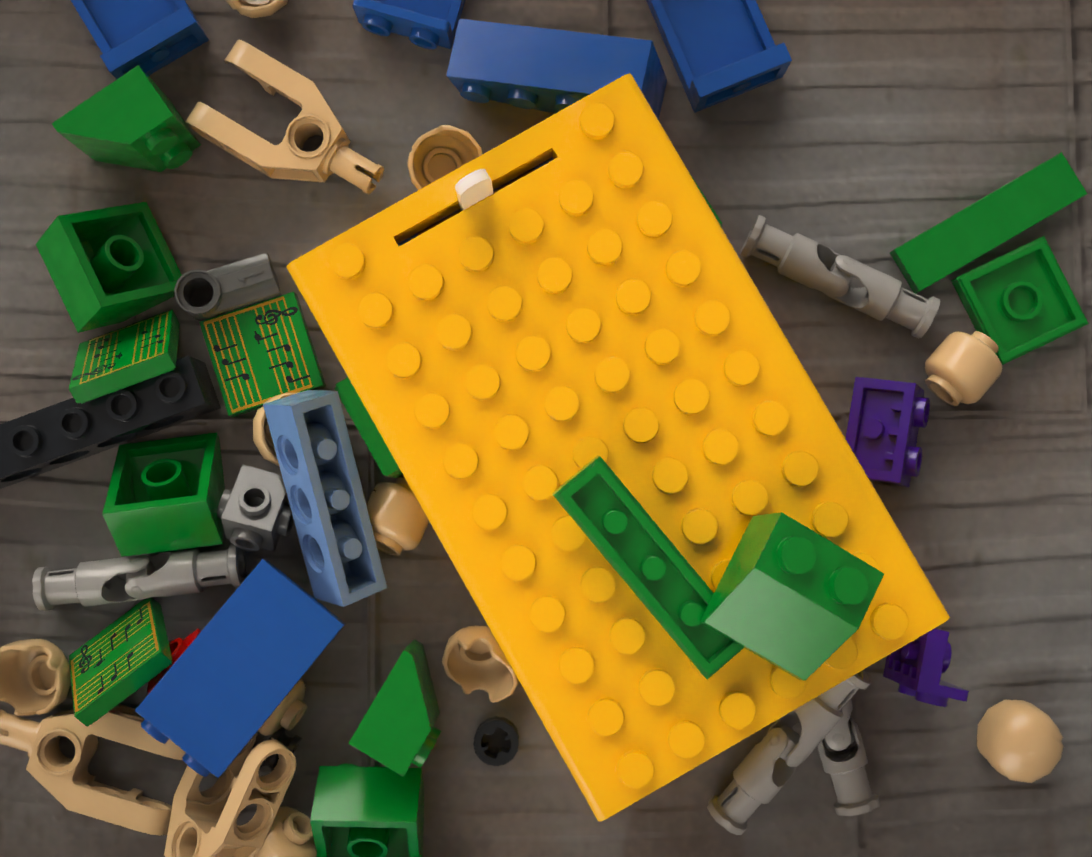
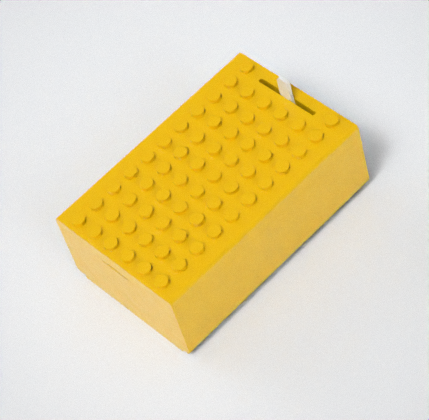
M631 73L598 89L298 257L286 266L598 822L615 815L949 620L950 616ZM597 455L600 456L713 593L752 516L779 512L786 514L884 573V576L859 629L805 681L797 679L746 648H743L709 679H706L552 493Z

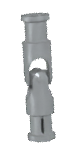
M760 215L754 222L739 254L745 258L752 255L777 267V273L811 289H817L828 297L879 321L887 318L910 329L911 335L918 339L922 338L928 331L940 306V299L934 296L926 299L903 288L902 281L848 256L835 253L831 248L799 233L791 236L766 224V218ZM852 276L857 278L865 287L849 288Z
M230 544L226 550L200 552L198 548L161 552L157 555L149 556L137 555L80 562L77 568L55 571L48 567H39L35 570L32 580L33 598L38 610L45 612L52 611L56 605L79 602L84 607L143 600L150 597L201 593L204 587L232 584L238 588L247 578L246 557L244 549ZM126 573L127 582L119 579L117 575Z
M864 670L860 671L776 720L769 728L763 740L754 746L733 771L734 779L720 796L713 795L708 801L707 809L715 821L730 833L742 835L747 829L749 817L761 803L768 804L794 774L796 767L807 759L843 717L842 708L859 688L866 690L871 684V679ZM799 721L802 726L801 734L791 729Z

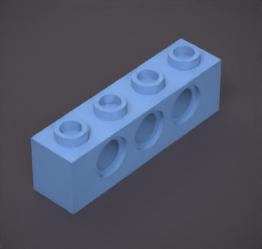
M306 390L263 404L314 598L345 607L386 589L387 584L338 391Z

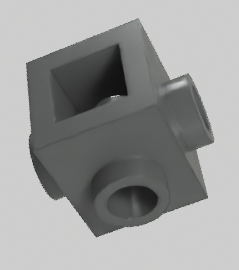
M242 464L233 489H225L217 510V518L222 520L225 537L232 544L247 551H258L260 548L275 551L280 535H289L294 519L282 475Z

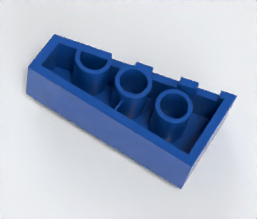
M459 19L446 75L458 89L460 95L467 100L477 103H487L489 100L523 109H535L556 114L616 79L631 73L658 120L667 84L665 72L652 40Z

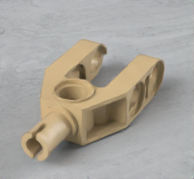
M237 40L225 58V63L228 64L230 62L241 71L257 80L269 94L274 96L277 92L301 107V112L288 125L286 135L279 145L271 144L202 102H197L185 124L203 138L271 179L325 183L328 177L335 173L362 189L364 193L371 194L376 188V185L371 183L372 179L380 182L384 167L375 164L349 148L350 140L315 83L245 41ZM314 135L323 136V142L318 149L312 152L303 151V145L309 137Z
M118 704L88 727L74 717V709L57 712L42 719L41 722L16 716L0 709V744L28 752L29 761L26 770L67 810L150 835L160 836L168 834L172 810L171 805L142 796L143 790L133 788L128 792L94 781L95 776L88 773V765L97 750L98 736L164 757L183 760L182 756L186 752L169 739L166 744H163L150 736L141 727L144 718L135 712V708ZM61 736H65L73 742L75 746V756L73 759L64 756L60 751L59 739Z
M256 733L225 773L218 778L211 788L205 791H199L200 781L203 776L187 765L174 794L164 856L254 857L264 844L296 769V757L274 738L263 741L252 749L257 736ZM273 754H278L279 759L274 770L268 775L259 777V769L263 761ZM257 804V810L253 818L248 823L237 826L236 822L240 812L248 805Z

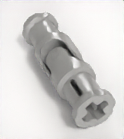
M851 699L842 708L843 717L817 746L823 770L825 773L830 774L837 796L834 809L838 816L861 815L878 808L881 804L879 796L872 793L865 770V765L868 764L869 760L859 727L853 718L850 717L853 710ZM856 739L854 746L849 749H846ZM825 748L833 749L837 752H829Z

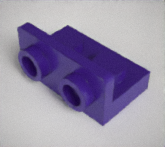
M855 377L845 439L869 480L909 487L911 476L918 477L920 473L922 448L916 447L919 427L925 428L928 423L930 399L924 398V390L916 383Z
M934 628L886 657L883 677L899 683L898 692L915 696L917 701L941 707H948L949 698L967 702L968 690L940 680L941 674L947 671L951 661L952 650L948 642V631Z

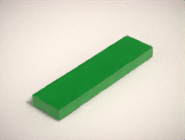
M1061 152L891 251L890 254L910 288L916 294L1080 199L1087 192Z
M597 455L552 493L706 679H709L744 648L700 622L714 593L600 456Z

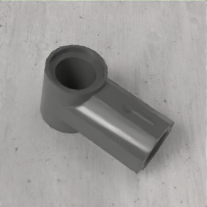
M268 253L208 271L201 269L190 270L181 275L174 288L175 299L179 306L198 321H204L233 310L281 296L279 282ZM201 286L213 287L214 294L212 300L203 307H194L192 305L191 298L196 289Z

